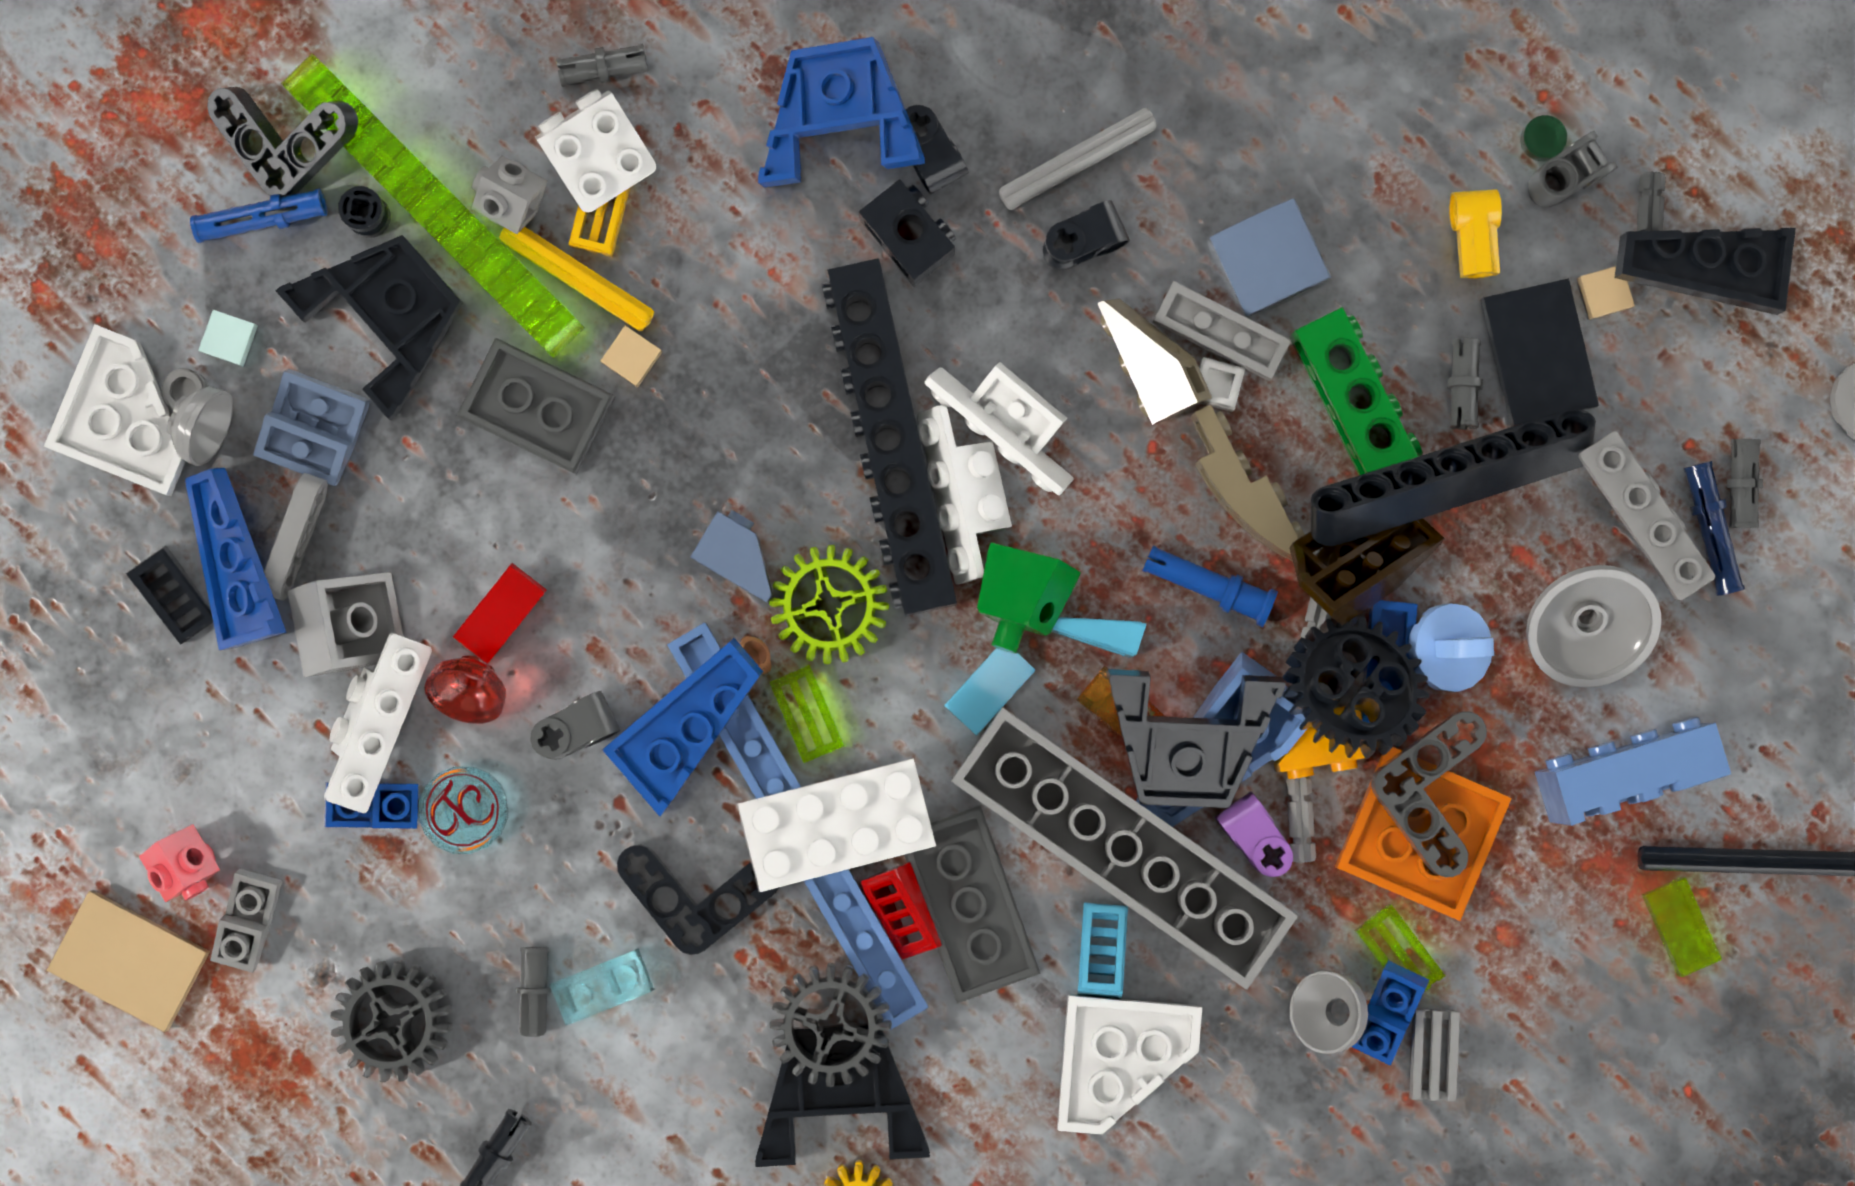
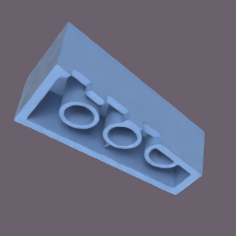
M1693 717L1673 723V732L1658 736L1657 730L1652 729L1631 735L1632 743L1616 748L1614 741L1587 748L1590 755L1587 757L1573 760L1572 754H1565L1545 760L1547 768L1535 771L1549 822L1572 826L1586 821L1584 813L1586 817L1599 814L1606 815L1621 810L1620 803L1625 801L1628 804L1647 802L1663 796V790L1670 789L1671 792L1680 791L1731 775L1716 723H1700L1699 717Z

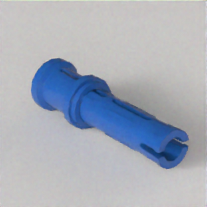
M1154 545L1148 558L1161 562L1164 566L1147 559L1142 570L1145 573L1148 572L1220 602L1218 607L1222 608V611L1228 613L1233 610L1255 619L1256 625L1262 628L1278 594V591L1274 589L1267 592L1243 582V576L1231 575L1230 578L1161 550Z

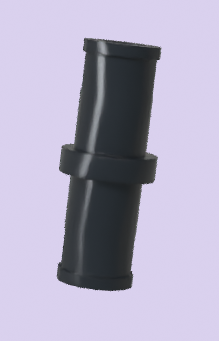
M507 1109L505 1116L489 1141H483L478 1149L480 1155L465 1179L460 1183V1186H492L503 1168L507 1169L512 1163L513 1157L511 1154L527 1129L532 1125L531 1121L523 1114H521L517 1121L516 1115L518 1112L513 1109Z

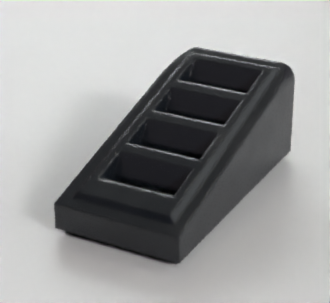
M166 545L126 573L180 645L213 623L210 606ZM164 564L168 571L150 583L146 575ZM172 579H175L179 586L160 598L156 590ZM186 593L190 600L173 612H170L166 605ZM197 607L201 614L181 627L176 620Z

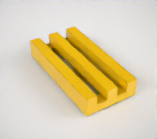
M630 188L616 196L604 244L599 243V238L609 201L596 209L589 240L582 239L588 212L582 211L578 205L568 245L571 248H581L588 252H597L613 258Z

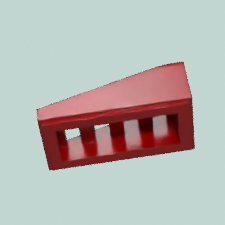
M910 862L860 881L871 906L902 960L942 946ZM893 884L897 892L891 894L888 886ZM902 900L906 907L897 910L894 902ZM911 915L914 923L903 927L901 918ZM920 931L923 939L909 943L907 935Z

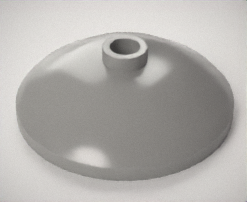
M1595 565L1583 567L1555 580L1537 598L1527 621V644L1536 664L1552 679L1565 685L1583 688L1607 685L1635 671L1651 654L1661 631V610L1650 587L1636 574L1615 566ZM1592 609L1588 615L1579 616L1583 611Z

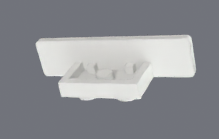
M1001 362L992 369L974 393L941 367L930 374L924 383L931 389V395L935 400L947 407H953L965 417L964 421L972 431L989 437L998 445L999 452L1007 460L1015 464L1020 463L1032 473V479L1039 487L1045 491H1053L1057 495H1061L1072 483L1074 478L1041 451L1067 420V417Z
M936 406L918 414V432L920 440L924 444L929 466L928 477L930 484L934 488L938 506L937 517L946 541L949 569L953 573L955 583L962 584L982 578L984 574L976 535L1004 530L1012 527L993 441L956 447L947 406Z
M391 633L387 638L375 671L364 667L361 675H356L352 679L346 695V700L350 701L343 718H337L330 733L329 740L333 743L331 750L339 756V759L324 794V798L328 802L361 813L368 811L432 653L431 647Z

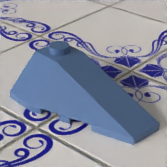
M1241 652L1214 686L1193 718L1237 719L1242 675H1276ZM1283 694L1281 698H1277L1269 715L1271 720L1265 732L1261 733L1251 753L1253 758L1241 783L1250 778L1252 772L1269 761H1276L1287 754L1307 730L1299 729V726L1305 719L1303 714L1290 715L1289 713L1290 709L1297 702L1296 699L1285 698ZM1140 804L1172 827L1203 808Z

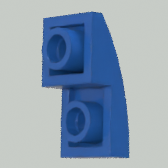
M325 782V792L329 782ZM379 783L366 813L328 802L325 799L324 827L417 829L418 784Z
M1388 960L1367 1006L1368 1019L1364 1033L1352 1047L1391 1066L1429 979Z

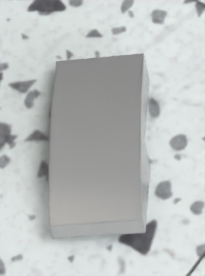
M241 868L235 872L226 913L219 920L210 961L252 973L256 970L271 926L283 880Z

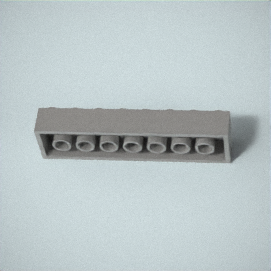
M1004 708L1000 709L950 780L1246 990H1248L1298 918L1297 914Z

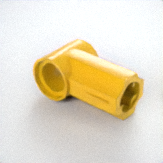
M1492 189L1452 192L1449 202V216L1452 230L1457 231L1460 278L1477 279L1500 274L1497 228L1501 224L1502 206L1499 191Z

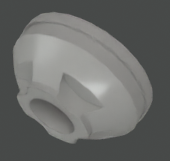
M208 386L193 392L189 396H182L175 403L172 415L167 423L168 434H171L178 456L189 464L202 466L208 463L222 446L233 417V399L227 391Z
M1319 971L1308 975L1298 984L1291 998L1290 1020L1295 1034L1306 1047L1318 1053L1333 1054L1349 1049L1362 1037L1367 1025L1368 1007L1363 992L1351 978L1333 971ZM1338 999H1343L1350 1010L1349 1019L1343 1025L1337 1024L1331 1014L1332 1005Z

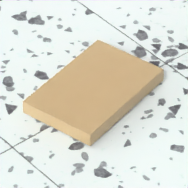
M92 890L88 891L46 971L162 1032L169 1031L210 951Z

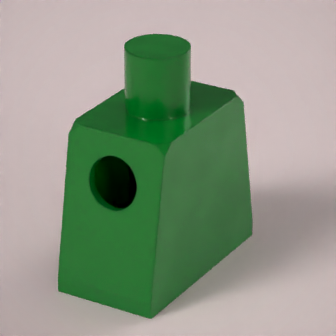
M990 543L977 609L978 613L998 623L991 645L1000 650L1016 654L1024 630L1044 636L1050 634L1081 572L1060 559Z

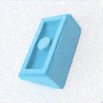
M996 648L944 707L977 736L1035 672V669L1018 653L1013 654Z

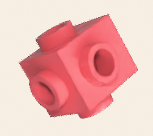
M194 824L157 841L139 856L148 872L150 884L156 891L160 892L165 902L180 895L187 901L201 894L209 888L206 881L220 871L213 850L208 844L204 843Z

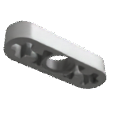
M304 473L296 484L264 570L273 597L282 601L288 596L287 590L293 587L327 494V480L308 473Z

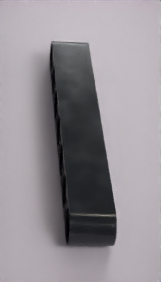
M1568 409L1317 489L1311 497L1312 538L1317 543L1326 546L1341 545L1583 467L1584 465L1578 455L1594 444L1596 420L1587 411Z

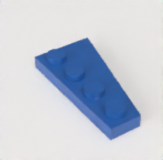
M212 468L185 478L219 651L238 648L286 633L226 469Z
M733 638L602 750L660 817L764 671L740 643Z

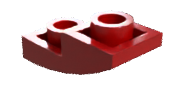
M511 563L453 635V638L488 664L547 589L514 563Z

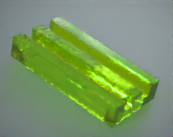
M810 665L769 682L803 763L845 746ZM806 677L833 742L824 744L797 681L801 678ZM787 684L791 687L816 746V749L808 751L782 687Z
M1388 904L1354 931L1383 969L1389 959L1369 934V931L1374 927L1404 967L1423 976L1382 922L1388 917L1430 973L1425 976V978L1429 979L1424 991L1426 992L1432 987L1433 983L1440 981L1446 975L1393 905Z

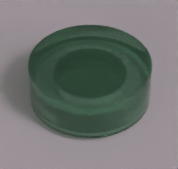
M1541 115L1535 117L1522 130L1520 137L1521 147L1524 153L1531 159L1542 162L1549 161L1565 148L1567 143L1566 128L1559 119L1553 116Z

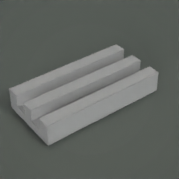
M1416 1009L1412 1018L1409 1098L1412 1100L1428 1099L1430 1101L1446 1100L1448 1102H1457L1459 1011ZM1424 1019H1431L1429 1089H1422ZM1442 1019L1447 1020L1445 1090H1439Z

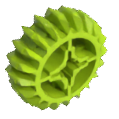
M828 545L827 558L820 559L817 547H811L810 555L813 559L812 562L806 564L804 558L800 554H796L794 560L800 567L796 573L787 566L781 568V572L790 578V581L787 585L774 581L772 587L777 591L784 592L783 599H770L769 605L775 608L783 607L784 613L773 616L771 620L773 624L787 622L788 628L782 630L778 636L782 641L788 639L793 634L797 637L790 648L793 653L799 652L803 645L806 644L809 646L806 660L812 662L816 657L817 650L824 651L823 663L830 665L832 662V651L839 650L840 659L845 663L849 661L846 648L853 645L858 655L861 656L865 653L864 647L858 642L863 636L873 644L878 641V637L870 632L869 628L871 625L878 628H885L886 626L885 620L874 616L875 611L889 610V603L876 602L875 596L887 593L886 585H879L872 588L870 582L880 576L879 570H871L865 575L862 570L867 566L868 558L862 556L854 566L850 563L853 556L852 549L846 548L843 552L842 560L835 559V545ZM826 569H838L849 573L858 580L863 588L845 592L834 589ZM814 573L817 586L815 597L811 601L802 604V606L793 608V600L798 586L807 576ZM823 583L826 584L827 591L834 599L841 598V600L852 598L842 602L841 608H836L839 611L838 614L834 615L837 623L836 627H834L832 618L828 616L825 610L818 611L816 609L807 612L809 609L816 608L818 601L823 602L820 598L824 595ZM867 601L866 613L862 623L852 634L845 637L842 625L843 613L848 608ZM817 617L823 619L829 627L833 641H820L808 636L801 630L796 621Z

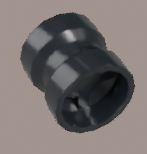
M355 186L348 189L341 196L338 203V213L341 220L361 237L375 238L383 234L390 224L391 212L388 205L376 192L368 187Z

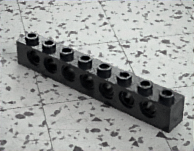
M877 258L827 269L830 282L822 283L821 285L827 309L836 308L839 325L831 326L836 351L845 350L849 367L842 368L841 374L846 395L855 393L858 410L851 411L850 414L855 436H865L868 453L860 454L865 480L874 479L878 496L869 498L875 523L884 521L887 539L879 540L884 565H894L897 582L889 583L894 609L903 607L905 617L956 606V596L880 260ZM863 301L871 307V314L866 320L854 321L847 316V309L853 302ZM867 343L878 346L881 350L879 360L873 364L861 363L856 357V352L860 346ZM874 386L887 388L891 394L890 401L883 407L871 406L865 399L870 388ZM891 428L899 433L901 441L895 449L887 451L876 445V435L882 429ZM893 471L906 473L911 481L909 488L899 494L890 492L885 486V479L888 474ZM905 513L913 514L920 522L918 532L910 537L899 535L894 528L896 519ZM913 556L923 557L929 563L930 571L921 580H912L904 572L906 561Z

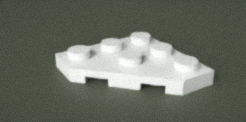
M94 324L44 447L170 497L186 462L178 456L171 434H168L167 423L171 414L163 400L161 390L141 343Z
M1068 994L1057 1130L1104 1134L1135 1104L1138 1105L1182 1064H1186L1199 1053L1202 1007L1199 1005Z

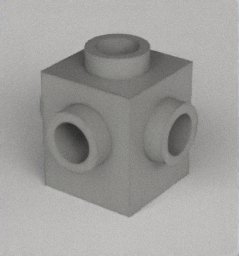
M502 155L489 168L483 166L476 175L472 184V189L476 191L471 209L485 216L491 222L518 234L537 214L548 181L524 168L520 163Z

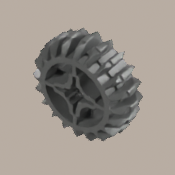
M403 960L394 962L391 973L386 961H380L376 963V975L369 967H364L359 970L362 983L353 977L345 982L347 989L352 995L342 992L336 995L335 1000L344 1006L345 1010L338 1009L331 1012L330 1017L332 1019L343 1022V1026L331 1030V1036L340 1037L344 1035L346 1042L339 1045L336 1050L339 1054L349 1050L353 1052L354 1055L347 1063L350 1068L357 1066L363 1061L365 1063L362 1070L363 1077H370L376 1068H379V1081L387 1082L391 1077L393 1069L396 1079L402 1082L408 1078V1067L413 1074L418 1076L425 1071L422 1060L431 1065L438 1061L439 1058L431 1047L444 1050L448 1046V1041L437 1034L447 1033L453 1029V1024L440 1021V1016L450 1014L453 1010L451 1005L439 1007L437 1000L443 998L447 992L444 988L434 993L431 992L429 987L436 980L433 974L427 976L421 982L418 980L421 974V966H412L408 974L405 975ZM394 985L404 988L417 999L408 1004H400L393 999L390 993L385 994L381 986ZM369 994L372 999L369 1005L372 1009L373 1017L370 1025L360 1031L359 1011L365 997ZM406 1010L409 1011L408 1015L400 1019L401 1023L395 1025L399 1028V1031L394 1026L388 1029L385 1027L378 1032L375 1031L376 1027L384 1023L383 1019L394 1014L399 1015ZM424 1011L425 1032L420 1044L415 1049L411 1042L414 1039L411 1031V1022L417 1014ZM376 1038L385 1039L392 1045L394 1050L399 1049L402 1056L395 1057L381 1054L369 1046L367 1042Z
M828 963L826 969L827 977L822 978L820 977L818 967L816 965L810 966L809 975L812 981L808 983L800 973L795 974L793 980L799 990L795 992L790 987L783 986L780 993L790 1001L789 1004L774 1002L772 1010L776 1013L784 1015V1019H773L770 1021V1029L784 1030L783 1035L773 1038V1047H781L786 1044L789 1047L780 1056V1061L787 1063L793 1057H796L799 1061L792 1071L795 1076H799L805 1066L811 1068L812 1071L808 1082L811 1084L816 1083L819 1072L827 1073L826 1085L828 1087L834 1086L836 1072H841L845 1084L852 1083L853 1079L850 1071L852 1067H855L863 1077L866 1076L869 1070L863 1059L866 1057L876 1064L881 1061V1056L872 1048L873 1045L881 1048H886L889 1045V1039L877 1034V1031H886L892 1027L891 1020L878 1019L877 1015L889 1010V1004L881 1002L874 1005L872 1002L881 994V988L876 986L866 993L862 988L867 984L869 976L863 973L856 983L850 981L853 967L849 965L845 967L842 978L835 977V963ZM835 989L830 1004L823 1009H805L798 1006L806 996L817 990ZM848 993L854 996L863 1006L867 1014L869 1030L859 1027L857 1023L852 1022L845 1015L844 1005ZM838 1003L837 1016L840 1018L837 1023H843L844 1027L842 1030L835 1029L824 1046L822 1044L825 1033L822 1032L824 1026L819 1027L818 1021L819 1019L827 1020L829 1014H832L835 1004ZM794 1020L802 1022L803 1026L812 1029L816 1034L817 1046L814 1056L807 1052L799 1043L794 1030ZM848 1040L853 1042L856 1040L863 1043L856 1052L846 1058L826 1060L832 1045L837 1041Z

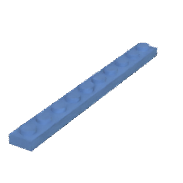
M706 622L667 644L686 678L721 649ZM747 694L719 736L752 793L758 799L802 787ZM850 869L805 880L807 888L858 976L860 977L863 973L869 976V980L865 985L867 991L876 986L881 988V994L873 1002L875 1005L881 1002L889 1004V1010L881 1015L883 1019L892 1021L890 1030L929 1008Z

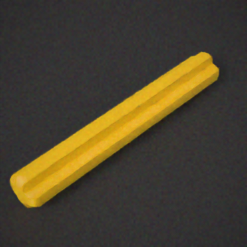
M503 227L499 236L500 241L636 330L643 331L650 324L654 316L652 308L528 228L524 227L518 234H515Z

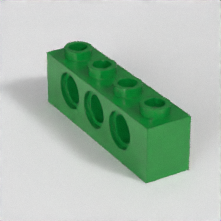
M1341 307L1296 329L1289 336L1358 475L1423 455L1416 436L1412 432L1406 433L1399 419L1403 416V412L1397 398L1393 393L1387 394L1379 380L1383 377L1379 362L1372 353L1366 354L1359 340L1363 338V332L1354 315L1347 316L1344 308ZM1341 349L1347 353L1350 360L1348 369L1339 370L1332 366L1329 361L1330 350ZM1351 388H1361L1368 394L1369 405L1367 409H1358L1351 404L1349 400ZM1372 427H1381L1387 432L1389 436L1387 448L1379 449L1371 444L1369 431Z

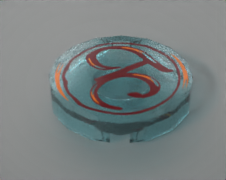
M452 767L442 771L425 786L419 800V821L424 834L436 847L452 854H472L485 849L502 834L508 820L506 794L502 785L490 773L479 768Z

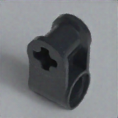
M924 105L908 107L906 111L910 122H916L920 127L926 125L925 136L920 137L915 132L925 157V164L913 165L921 183L931 195L968 174L969 171L959 150L947 136L935 113Z
M1107 200L1053 225L1046 235L1042 253L1044 260L1049 266L1058 270H1066L1092 258L1112 253L1128 244L1130 239L1112 200ZM1061 238L1064 244L1072 243L1069 253L1066 254L1063 248L1055 249L1058 239Z

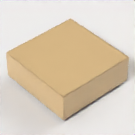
M1616 266L1577 278L1589 320L1628 310L1635 306L1628 281L1614 278Z
M625 325L600 362L638 388L662 354V350Z

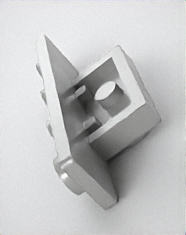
M1616 431L1610 432L1579 453L1580 461L1675 600L1682 601L1715 579V574L1685 532L1686 528L1680 516L1668 507L1660 495V488L1650 474L1644 472Z

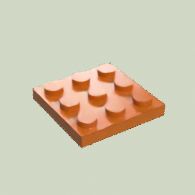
M1392 747L1387 754L1381 755L1375 772L1379 767L1400 753L1401 750ZM1417 758V762L1422 769L1426 771L1436 769V765ZM1407 759L1401 762V765L1408 769L1399 776H1391L1387 773L1384 776L1387 784L1382 788L1384 793L1394 792L1399 795L1402 792L1399 784L1409 776L1414 777L1415 783L1421 780L1410 769ZM1450 771L1445 772L1424 788V791L1468 851V863L1461 874L1454 877H1443L1434 874L1425 865L1375 797L1370 781L1335 868L1461 921L1512 798ZM1418 807L1409 813L1408 825L1410 829L1415 833H1423L1429 829L1431 815L1425 808ZM1440 829L1433 838L1422 841L1421 844L1424 849L1429 843L1434 844L1440 852V858L1436 860L1437 865L1445 864L1452 867L1455 864L1452 856L1456 853L1455 848L1446 849L1439 843L1437 837L1445 834Z

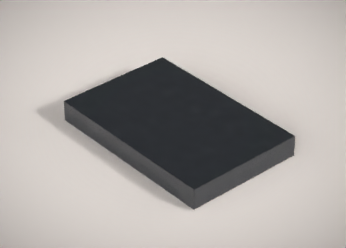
M1569 278L1483 297L1480 300L1511 427L1568 409L1588 410L1599 406Z

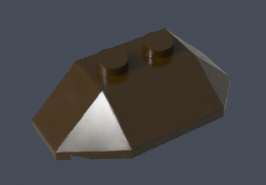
M1422 518L1336 546H1326L1317 543L1312 538L1310 531L1294 541L1289 549L1299 586L1333 619L1344 625L1398 589L1442 544L1445 538Z

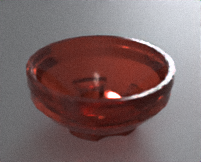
M470 655L448 659L436 664L428 675L424 686L429 702L437 710L452 719L471 724H483L497 719L502 713L507 696L506 688L494 668L483 663L478 657ZM465 674H468V675H470V676L476 677V678H478V679L470 678V677H468V676L465 675Z

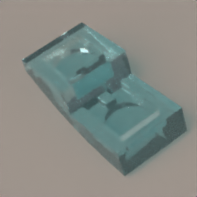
M639 948L549 984L566 1026L655 990Z

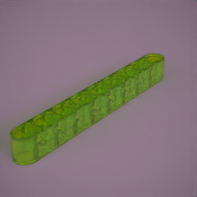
M313 53L281 82L283 87L309 113L324 102L344 101L354 108L358 117V128L354 136L343 147L553 359L585 328ZM332 114L335 120L334 123L328 129H326L327 131L338 129L335 124L337 119L339 118L337 114Z

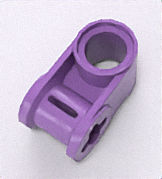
M1251 791L1215 817L1233 844L1243 852L1253 868L1259 873L1269 877H1278L1290 869L1293 862V852L1290 845L1275 827L1273 819ZM1266 845L1272 849L1280 847L1282 851L1277 857L1280 864L1276 868L1271 864L1264 866L1261 864V860L1265 857L1262 849Z

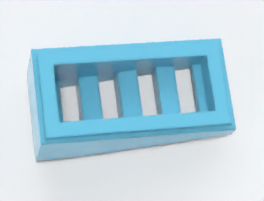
M1060 617L1051 632L1127 658H1132L1137 655L1147 623H1142L1141 621Z
M1084 903L1077 995L1122 999L1128 906ZM1092 919L1118 921L1117 929L1091 927ZM1090 938L1116 939V947L1090 945ZM1089 956L1115 958V965L1089 963ZM1088 974L1114 976V982H1089Z

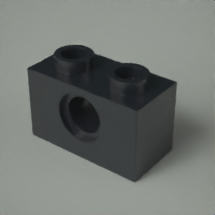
M899 179L859 211V220L913 287H915L955 255V246L952 242L956 240V236L941 218L935 222L924 208L929 204L918 188L913 184L907 188ZM914 221L922 227L923 232L915 240H905L899 235L898 229L903 223Z

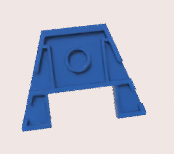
M874 37L791 50L777 102L780 110L775 129L770 130L766 144L769 152L765 167H760L758 184L767 188L801 182L800 138L872 126L880 127L881 165L886 169L925 164L924 154L880 43Z

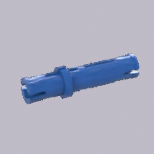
M318 188L314 191L280 197V194H274L270 196V200L236 206L199 216L193 215L190 217V226L196 242L202 243L206 240L243 234L277 226L279 229L289 228L291 222L317 216H327L328 211L324 194ZM293 206L298 207L296 210L269 216L265 215L266 212ZM251 215L253 217L251 220L221 225V222Z

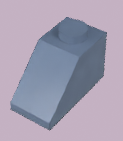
M733 510L730 511L728 516L717 511L690 557L769 604L770 599L774 598L759 537L751 531L754 523Z

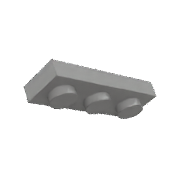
M1175 281L1172 282L1152 322L1268 381L1272 380L1291 342L1290 339Z

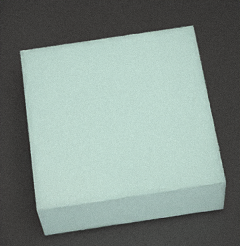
M213 310L198 351L244 367L258 326Z

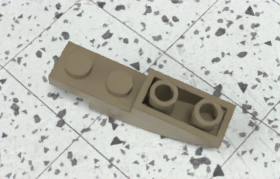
M1210 404L1194 412L1190 418L1209 455L1195 463L1205 484L1220 505L1252 537L1273 552L1293 562L1289 548L1294 541L1305 534L1297 521L1290 523L1283 507L1288 505V502L1280 485L1277 482L1271 484L1267 475L1250 483L1247 476L1252 474L1251 467L1241 450L1234 451L1228 439V436L1232 435V430L1222 411L1215 413Z

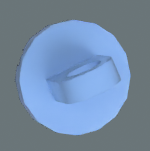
M1449 603L1427 609L1422 614L1424 616L1420 619L1419 623L1414 624L1409 636V643L1412 645L1408 652L1409 658L1422 660V663L1414 670L1415 673L1426 675L1428 677L1426 681L1428 684L1426 685L1434 690L1459 692L1473 687L1484 677L1491 663V658L1494 656V639L1491 637L1489 627L1479 613L1465 605Z

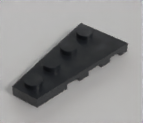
M1761 228L1721 232L1720 229L1702 230L1700 232H1682L1681 230L1628 231L1620 236L1614 278L1778 315L1786 311L1796 228L1763 231Z

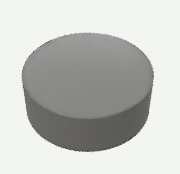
M182 368L174 370L167 375L163 381L161 392L164 402L171 409H174L175 403L182 396H189L193 392L209 385L201 374L191 369Z

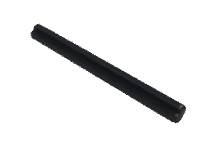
M1641 846L1638 849L1637 855L1639 869L1646 871L1855 876V852Z

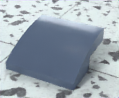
M1295 198L1258 213L1210 237L1246 316H1252L1288 297H1294L1332 278Z
M285 370L272 411L265 414L253 455L298 473H308L325 479L327 484L336 486L350 459L371 399L295 370Z

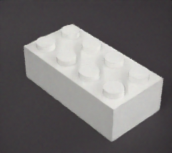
M914 758L737 804L759 892L936 846Z

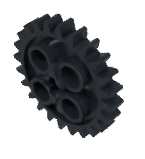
M1363 616L1358 619L1354 626L1351 625L1350 621L1344 625L1338 622L1335 626L1330 619H1326L1320 626V630L1313 626L1307 632L1305 638L1301 637L1293 647L1296 652H1292L1285 662L1291 668L1285 672L1282 678L1293 685L1289 686L1283 695L1285 698L1297 700L1289 711L1290 715H1304L1305 719L1299 726V729L1305 730L1313 727L1316 730L1313 736L1314 743L1319 742L1324 737L1330 739L1329 752L1331 753L1341 744L1345 746V753L1348 758H1351L1359 747L1365 759L1370 758L1376 751V748L1382 755H1385L1393 745L1400 747L1408 739L1407 735L1411 736L1419 727L1416 721H1419L1426 714V710L1420 705L1429 698V693L1418 688L1428 680V677L1422 674H1415L1414 672L1422 663V660H1409L1406 654L1410 651L1412 645L1409 643L1398 647L1395 644L1398 637L1397 631L1392 632L1387 637L1382 635L1383 625L1380 621L1371 630L1367 629L1366 620ZM1342 651L1350 653L1357 663L1347 660ZM1370 659H1376L1378 662L1377 666L1358 689L1357 694L1346 705L1340 715L1335 714V706L1352 686L1355 679L1364 670ZM1379 678L1386 680L1393 690L1384 688ZM1318 683L1327 685L1332 690L1333 695L1323 692ZM1355 710L1363 712L1368 717L1369 723L1360 720Z

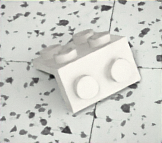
M598 88L577 100L575 103L579 109L564 118L561 112H558L539 124L538 126L542 132L535 136L575 201L584 212L594 211L656 170L654 159L614 95L609 90L601 95Z

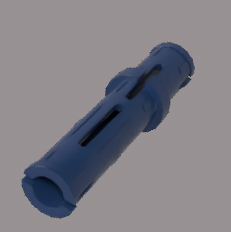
M1710 461L1683 469L1686 472L1694 506L1690 507L1692 516L1697 515L1709 565L1715 574L1716 596L1742 591L1745 589V586L1742 583L1734 546L1723 508H1727L1726 499L1720 498L1712 467L1713 463Z

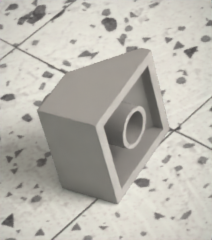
M391 572L317 580L287 590L304 677L338 673L377 665L389 634L395 633L403 636Z

